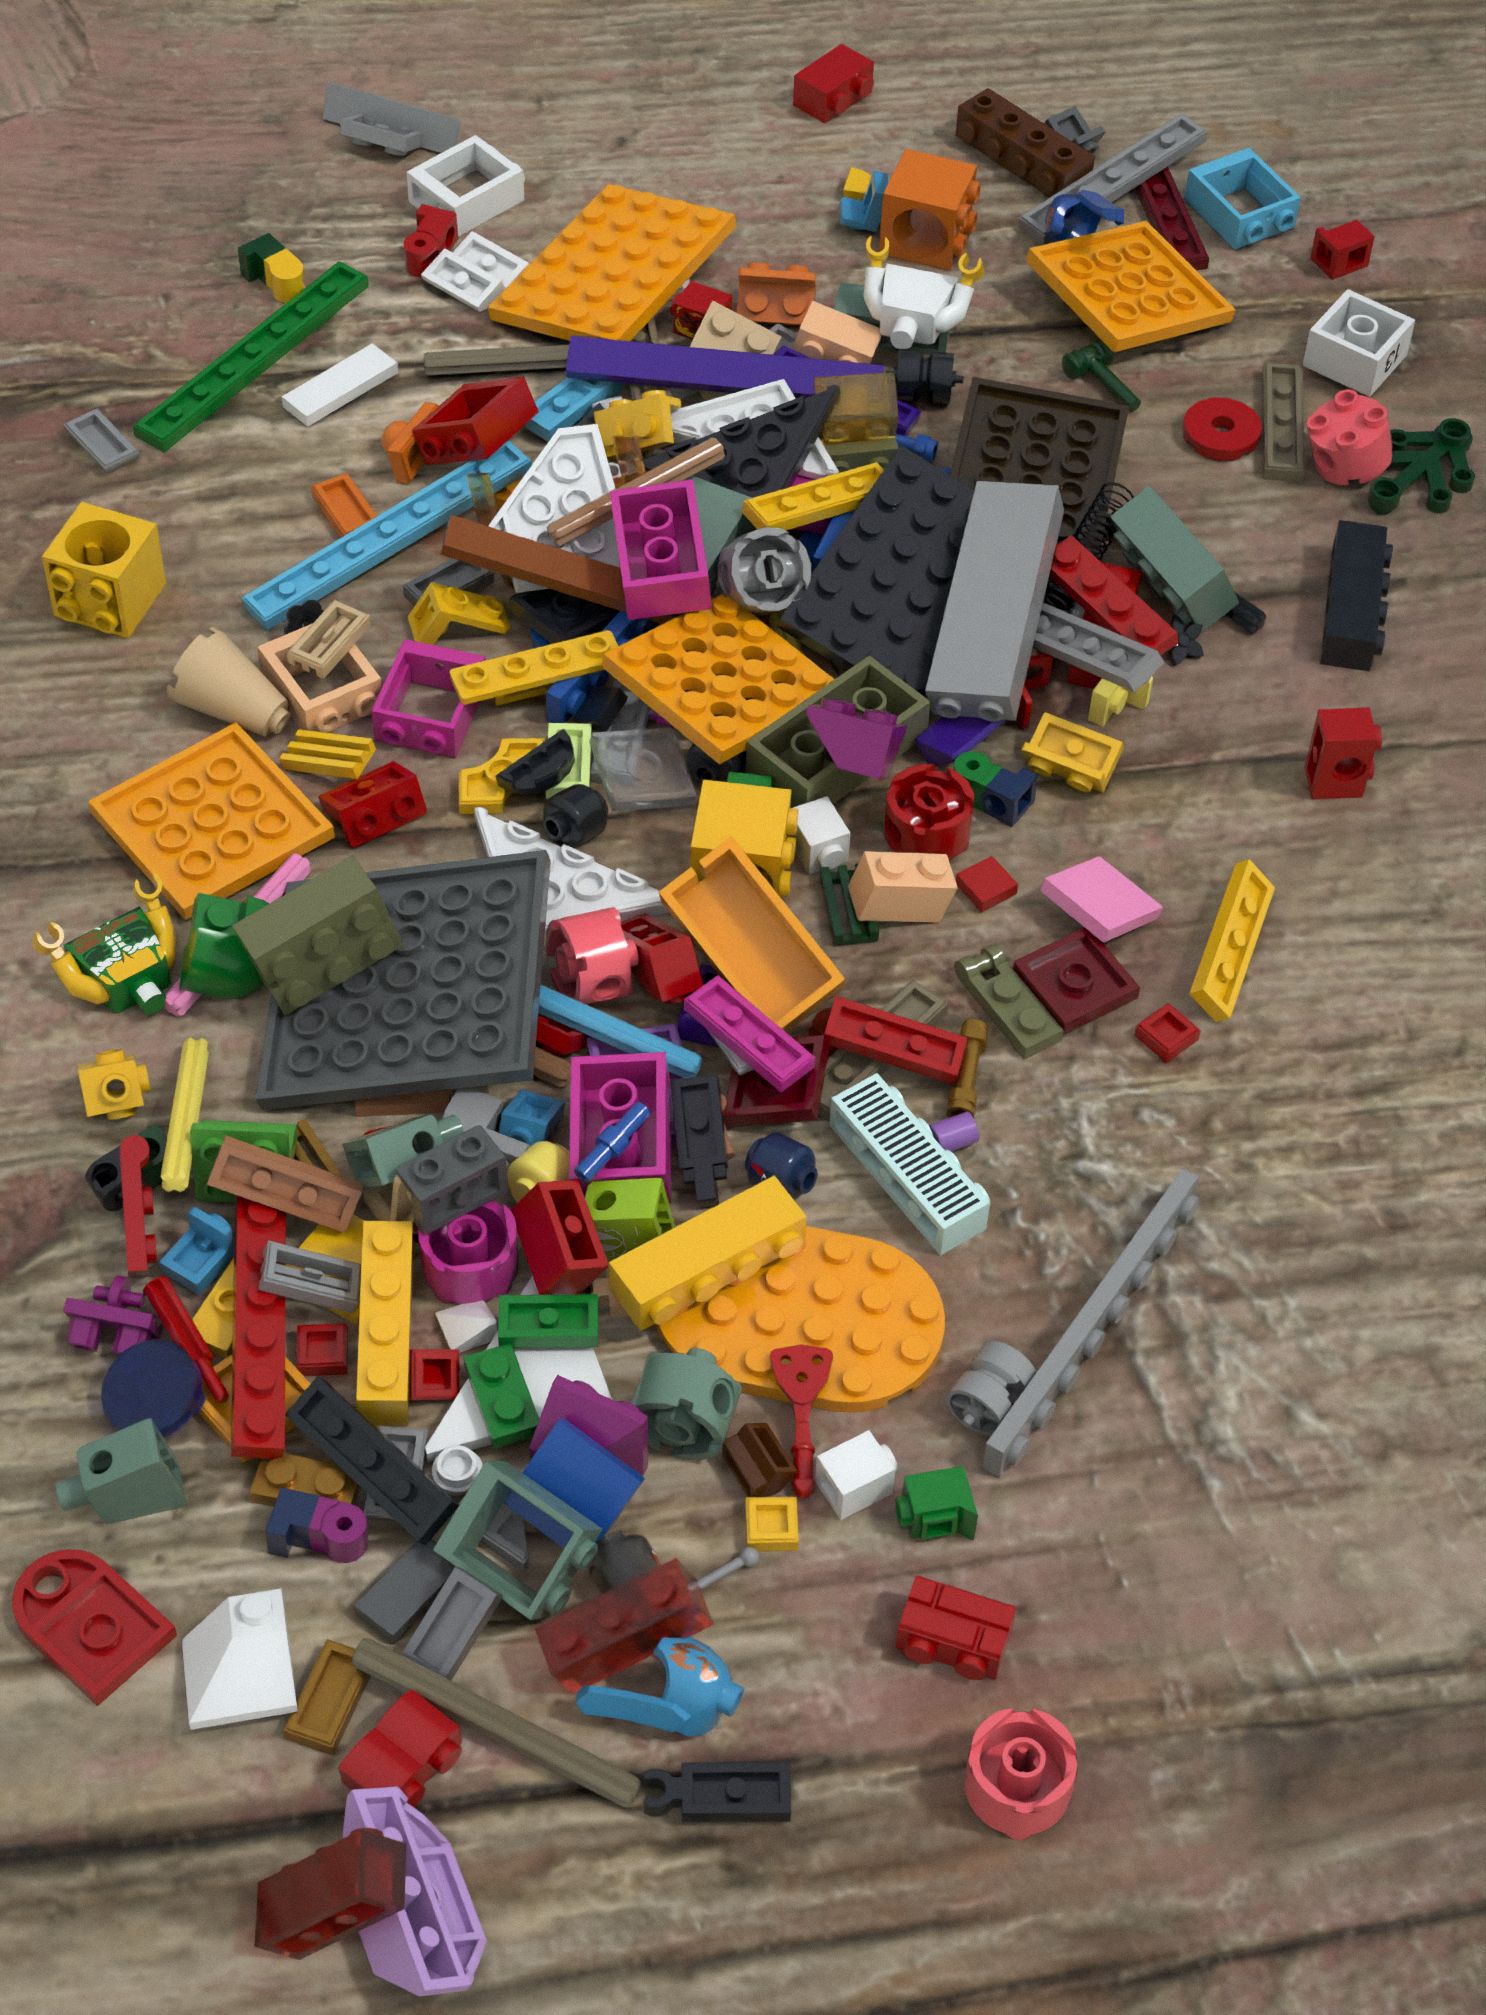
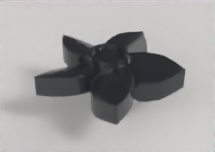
M1173 615L1170 626L1178 632V644L1170 650V659L1173 665L1181 663L1186 655L1190 657L1204 656L1202 646L1195 640L1200 635L1203 625L1194 624L1185 629L1183 621L1177 615Z

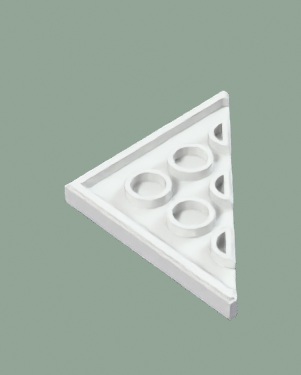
M781 379L670 411L674 443L678 444L694 437L700 439L720 431V427L746 417L752 419L771 412L773 407L796 398L785 380ZM819 437L798 475L820 479L839 473Z
M482 807L474 808L475 821L487 857L541 850L547 851L551 865L545 938L549 922L552 920L615 907L619 912L621 922L645 913L650 916L669 913L661 903L659 890L648 886V881L619 868L614 871L594 862V857L565 844L560 847L541 838L540 833L510 820L509 823L490 816L488 815V810Z
M533 1276L520 1295H539ZM498 1331L487 1349L499 1346ZM593 1347L513 1348L539 1419L552 1383L557 1375L572 1382L575 1380L583 1381L592 1386L597 1393L612 1399ZM469 1379L465 1382L425 1446L427 1463L433 1462L444 1449L450 1446L460 1445L474 1450L492 1445Z

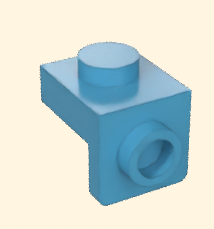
M873 170L863 201L847 197L841 198L839 210L840 223L842 225H846L854 230L877 231L882 216L883 193L888 185L887 173Z
M193 1207L187 1213L189 1230L159 1261V1266L162 1274L200 1295L234 1258V1241L232 1228L224 1218L216 1213L207 1214L197 1207Z

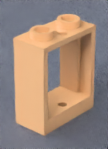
M336 620L331 627H335L338 621ZM312 624L257 646L262 674L288 700L289 707L287 711L291 713L290 716L301 730L329 733L340 726L372 714L371 711L382 689V680L355 644L341 661L356 681L311 700L308 699L293 678V676L305 671L302 670V663L298 662L296 666L289 664L287 652ZM323 636L307 653L310 654L323 640Z

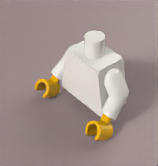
M872 236L867 239L866 256L870 260V267H866L863 297L872 317L880 321V333L883 336L890 337L893 346L899 349H908L912 346L913 342L927 345L933 344L940 333L947 332L964 320L974 292V288H971L972 283L978 281L984 275L981 258H979L976 268L966 270L969 256L965 253L960 257L958 264L962 279L958 283V277L888 263L886 268H882V262L889 255L888 239L885 237V248L880 252H875L871 249Z

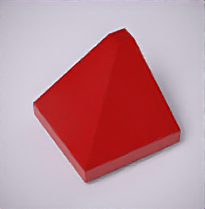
M411 1349L410 1400H455L460 1392L459 1349Z

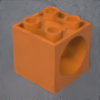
M905 148L883 193L879 252L885 248L886 237L889 241L888 256L950 271L956 257H961L965 252L967 234L973 235L976 228L978 212L973 211V204L976 205L981 190V182L976 181L977 165Z

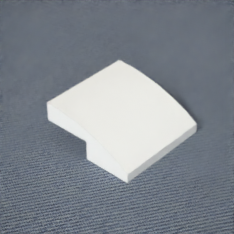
M471 231L453 252L444 248L421 274V277L426 282L481 312L488 309V306L529 266V263Z

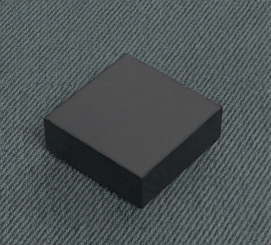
M593 686L572 720L579 724H592V730L608 731L626 703L628 696L620 688Z

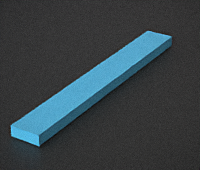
M508 440L488 459L468 461L243 596V607L266 631L270 630L287 619L286 613L291 606H301L306 600L318 601L449 521L451 515H460L521 478L532 466L531 460Z

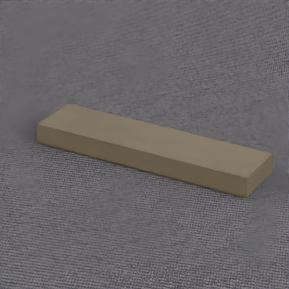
M1264 363L1262 370L1263 479L1303 482L1305 474L1303 366Z
M912 980L880 1010L933 1027L947 1014L948 1003L915 980ZM838 1048L827 1060L818 1115L830 1122L832 1097L876 1073L881 1076L891 1065Z

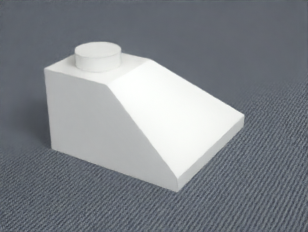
M281 1588L228 1597L182 1639L190 1730L298 1712L289 1632Z

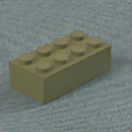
M869 655L746 741L745 773L772 776V788L792 790L791 808L826 796L834 804L870 777L837 768L806 714L808 705L821 704L823 698H834L856 704L854 711L856 713L864 714L865 709L871 711L876 709L898 715L896 723L906 725L907 729L895 758L897 759L916 745V737L928 728L930 701Z

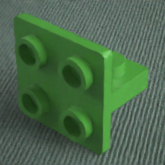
M201 1120V1123H193L191 1126L190 1137L196 1199L199 1201L236 1203L237 1195L207 1185L209 1174L225 1135L294 1159L297 1143V1124Z

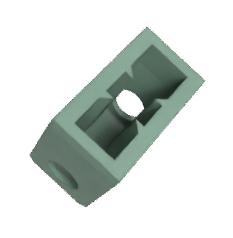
M433 1114L405 1120L342 1143L355 1181L363 1183V1188L377 1187L393 1182L399 1165L463 1133L464 1130L456 1115L436 1121Z
M152 1418L142 1420L81 1446L76 1453L80 1474L55 1483L57 1497L63 1511L66 1512L91 1503L103 1523L108 1524L187 1506L179 1462Z

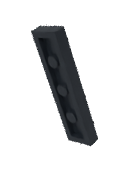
M317 1376L286 1412V1417L418 1542L427 1545L459 1507L458 1503L323 1378Z

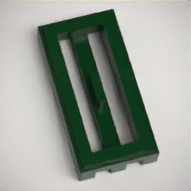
M847 865L838 866L837 872H830L829 867L820 868V882L834 946L876 942L879 938L877 921H864L866 931L861 932L848 889L855 870H847ZM833 884H840L851 933L843 934Z

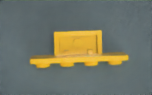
M602 631L453 668L450 670V679L462 704L466 705L492 698L495 706L546 694L555 682L605 670L602 668L603 655L618 647V644L611 631Z

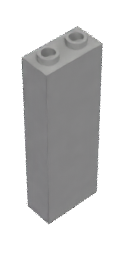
M977 481L925 689L933 714L946 718H957L959 716L976 717L991 722L1001 719L1016 721L1064 514L1058 485Z

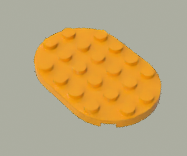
M806 1226L805 1244L793 1255L786 1258L779 1257L765 1264L752 1277L745 1280L737 1279L719 1289L709 1300L704 1302L696 1301L679 1310L668 1322L660 1325L656 1324V1328L661 1341L664 1340L673 1353L687 1354L691 1348H700L711 1352L716 1357L715 1365L721 1367L742 1386L741 1393L791 1403L776 1384L770 1363L771 1351L777 1348L800 1344L828 1348L833 1353V1362L828 1382L812 1403V1407L836 1412H864L888 1406V1400L898 1397L908 1390L913 1392L928 1378L941 1353L945 1330V1313L940 1294L930 1276L915 1260L901 1250L878 1240ZM783 1359L781 1363L784 1365H788L791 1363V1361L788 1359ZM814 1359L812 1362L819 1365L822 1363V1360ZM799 1376L797 1380L799 1382H804L807 1380V1378L805 1376Z

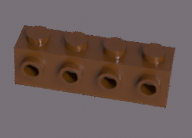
M989 88L958 106L955 136L1048 197H1052L1093 170L1094 155Z

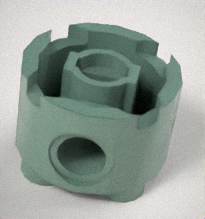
M691 1348L687 1354L652 1352L647 1356L631 1404L638 1407L643 1414L648 1416L649 1447L659 1451L663 1443L674 1447L671 1456L687 1460H704L715 1457L720 1452L730 1428L742 1392V1386L721 1367L715 1365L716 1357L711 1352L700 1348Z

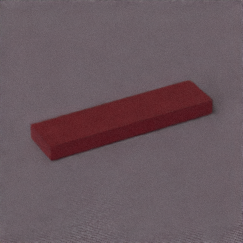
M1167 166L1136 186L1135 191L1150 225L1195 270L1208 269L1209 256Z

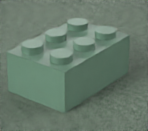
M1150 485L1110 516L1117 529L1113 537L1123 549L1121 552L1125 559L1135 570L1139 568L1147 577L1145 580L1160 599L1163 596L1172 605L1170 607L1171 611L1183 621L1185 627L1189 623L1192 625L1202 624V633L1239 604L1223 567Z

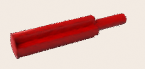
M160 1276L151 1280L145 1285L143 1294L148 1297L190 1371H198L216 1403H225L229 1398V1393L211 1364L214 1356L171 1285L170 1278Z

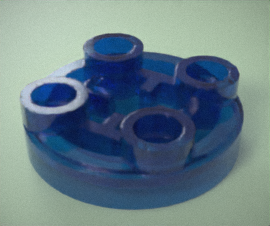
M165 1340L140 1342L121 1353L109 1367L101 1390L103 1410L109 1421L117 1429L121 1430L142 1420L152 1418L163 1437L173 1434L185 1425L193 1413L203 1407L206 1400V1393L202 1388L201 1373L196 1362L181 1347Z

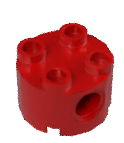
M920 764L907 767L896 774L890 782V789L887 792L884 836L889 847L899 853L947 854L949 861L966 851L969 846L974 792L969 782L957 771L946 767V773L936 771L934 764Z

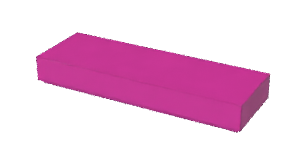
M719 975L684 999V1010L778 1091L783 1092L815 1067L816 1057Z

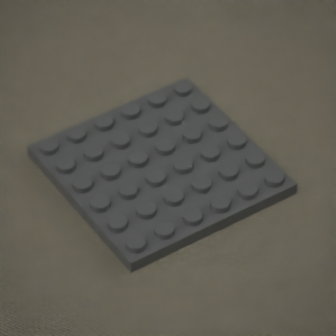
M541 850L365 872L377 888L404 946L284 1016L273 997H270L256 1093V1101L261 1110L533 1080L551 865L547 851ZM311 879L287 882L286 894Z

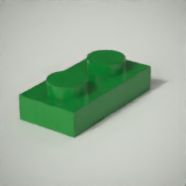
M598 1294L499 1295V1346L511 1343L513 1348L598 1347Z
M508 1343L463 1356L464 1368L493 1449L533 1438L539 1417L512 1344Z

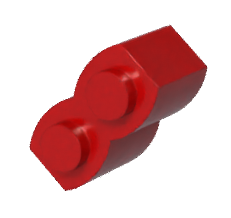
M411 1689L391 1706L377 1726L367 1733L346 1755L338 1767L341 1782L350 1790L399 1787L408 1797L407 1803L415 1808L425 1794L424 1784L437 1772L444 1774L449 1771L460 1757L462 1752L460 1747L462 1743L460 1727Z

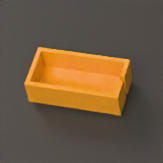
M732 836L699 860L700 872L705 877L702 881L698 883L697 873L690 867L658 892L663 906L682 930L691 937L693 944L716 973L786 1033L845 989V978Z

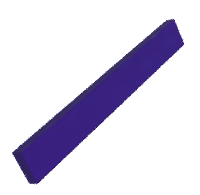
M570 336L566 364V378L736 393L784 379L794 397L799 398L803 396L804 399L826 391L828 386L835 384L841 390V395L836 403L880 407L884 365Z

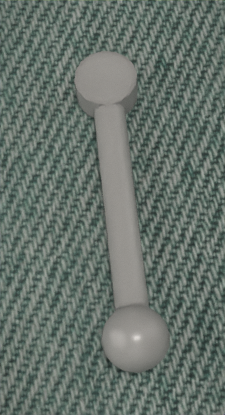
M745 1547L741 1550L738 1558L681 1590L678 1588L668 1589L664 1594L665 1607L671 1611H678L684 1606L686 1598L743 1566H755L759 1561L758 1551L754 1547Z

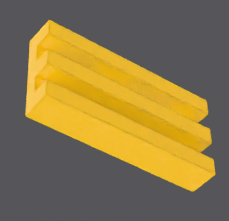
M298 729L295 733L297 742L290 741L287 745L289 753H282L279 760L284 770L358 779L376 751V747L372 738Z

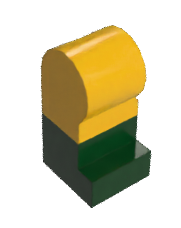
M270 233L238 247L241 275L248 282L260 279L272 290L276 300L287 303L305 288L302 282L304 276L303 264Z

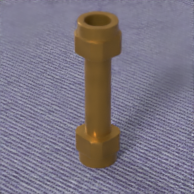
M969 1019L962 1023L960 1035L967 1037V1042L957 1076L956 1087L952 1088L949 1093L946 1111L948 1118L966 1111L974 1118L978 1096L974 1091L979 1057L986 1050L989 1031L988 1025L981 1020Z

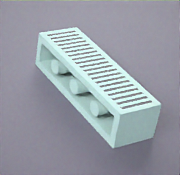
M876 1073L831 1098L829 1126L940 1256L986 1230L990 1199L985 1189L979 1183H973L961 1170L957 1157L950 1150H944L934 1139L926 1121L922 1118H916L907 1108L897 1088L888 1086L880 1075Z

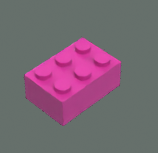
M693 479L610 491L628 620L712 609L709 576Z
M666 1052L571 1057L569 1180H579L585 1197L587 1187L593 1181L662 1178L669 1204H671V1085ZM636 1102L644 1104L649 1109L651 1115L628 1139L630 1145L617 1159L611 1158L589 1183L579 1179L574 1173V1169L596 1146L595 1139L608 1125L615 1126Z

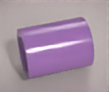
M967 1111L929 1125L934 1139L944 1150L953 1152L979 1141L978 1127L972 1115Z

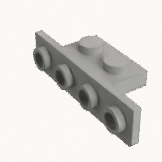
M329 83L327 85L322 119L339 123V134L352 137V142L362 146L377 144L384 146V151L389 154L404 156L406 152L419 147L443 153L456 146L459 142L462 123L459 118L337 83Z

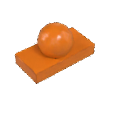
M424 402L409 422L405 420L393 421L385 427L381 436L382 447L389 457L396 482L409 484L426 463L412 433V429L438 407L437 403Z

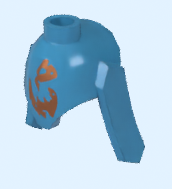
M641 1607L628 1617V1621L638 1645L660 1658L666 1669V1684L663 1698L626 1690L588 1685L583 1686L577 1691L575 1703L584 1715L628 1720L670 1732L676 1731L686 1736H703L718 1724L722 1714L729 1717L734 1714L742 1699L745 1688L732 1681L728 1666L709 1646L672 1627L648 1608Z

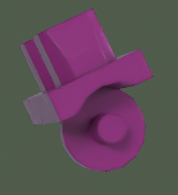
M117 1275L112 1282L111 1288L96 1285L93 1299L107 1302V1305L66 1298L63 1312L71 1319L67 1343L73 1348L97 1352L103 1328L116 1330L117 1335L112 1352L122 1358L141 1361L149 1345L150 1338L160 1339L163 1324L155 1322L153 1314L127 1309V1306L142 1309L145 1302L144 1294L131 1292V1280L129 1277Z

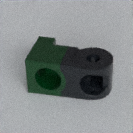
M157 1123L138 1134V1136L143 1137L148 1142L150 1154L149 1163L141 1170L142 1186H152V1189L162 1184L160 1176L167 1137ZM120 1146L92 1163L85 1175L86 1182L107 1211L123 1209Z

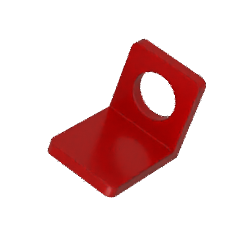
M1046 653L1030 656L1028 668L1040 666L1041 670L1036 676L1025 679L1016 717L1021 729L1029 728L1032 699L1027 690L1046 686L1050 681L1053 657Z

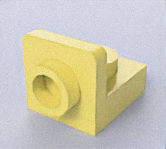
M1151 676L1150 680L1136 692H1132L1102 678L1092 692L1088 721L1103 727L1113 713L1119 714L1122 711L1125 703L1145 709L1149 703L1153 677Z

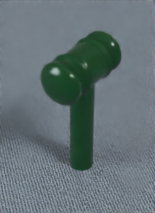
M1101 339L1091 342L1088 346L1066 353L1062 357V368L1069 378L1077 379L1079 376H1085L1090 372L1121 404L1129 405V412L1136 411L1141 405V400L1106 366L1113 362L1114 352Z

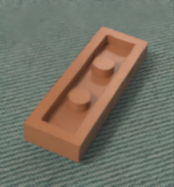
M226 1135L207 1181L209 1186L344 1233L347 1230L363 1189V1183Z

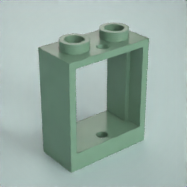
M486 1461L433 1550L456 1567L464 1569L502 1594L503 1601L528 1619L534 1620L550 1618L551 1615L554 1616L563 1609L571 1595V1589L568 1586L577 1571L584 1570L593 1560L598 1550V1545L595 1541L603 1529L508 1462ZM511 1490L573 1532L572 1537L538 1593L476 1550V1547Z

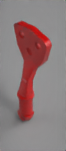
M800 1344L774 1349L770 1353V1363L776 1384L792 1403L796 1430L794 1445L791 1447L790 1452L793 1455V1465L798 1472L793 1476L791 1485L795 1495L805 1499L813 1494L816 1483L813 1480V1455L815 1447L811 1444L809 1428L812 1403L828 1382L833 1362V1353L828 1348ZM783 1359H788L791 1361V1363L788 1365H784L781 1363V1361ZM814 1359H820L822 1360V1363L816 1365L812 1361ZM799 1376H805L807 1380L804 1382H799L797 1378Z

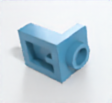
M521 1089L502 1112L499 1133L527 1143L529 1146L538 1141H546L549 1134L563 1118L565 1101Z

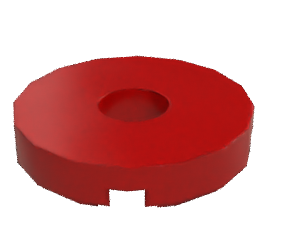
M1212 397L1204 399L1188 408L1182 426L1183 439L1187 444L1190 442L1195 446L1194 451L1203 457L1217 461H1233L1240 459L1242 454L1247 453L1249 450V454L1256 450L1262 433L1261 419L1252 408L1243 402L1230 398ZM1221 427L1228 429L1229 431L1221 432L1214 428Z

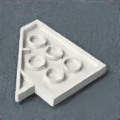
M598 424L558 428L491 521L489 527L620 568L614 519L605 522L563 546H555L550 541L547 532V526L550 523L616 489ZM512 577L516 593L549 589Z

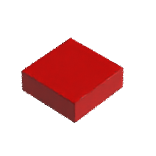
M993 856L956 874L957 886L981 912L1016 895L1018 891V883Z
M1167 1003L1136 1025L1134 1035L1164 1062L1168 1063L1197 1042L1201 1030L1170 1003Z
M347 1323L297 1325L296 1368L303 1376L348 1374Z

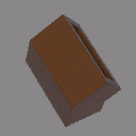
M745 1423L737 1434L726 1438L723 1442L722 1457L747 1497L773 1496L781 1492L798 1472L767 1423Z

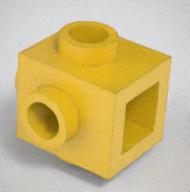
M123 1049L107 1050L95 1054L96 1061L78 1064V1074L87 1117L107 1113L109 1120L120 1119L135 1115V1107L144 1106L142 1093L151 1092L146 1064L136 1066L134 1054L124 1055ZM114 1079H119L123 1082V1085L117 1089L107 1086Z

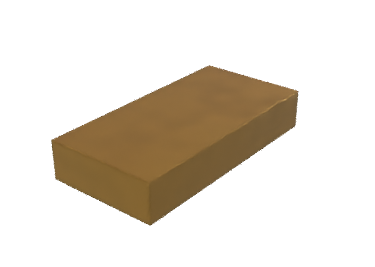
M326 1639L297 1700L298 1712L291 1713L283 1729L285 1739L334 1756L371 1675L354 1667L352 1664L355 1648Z

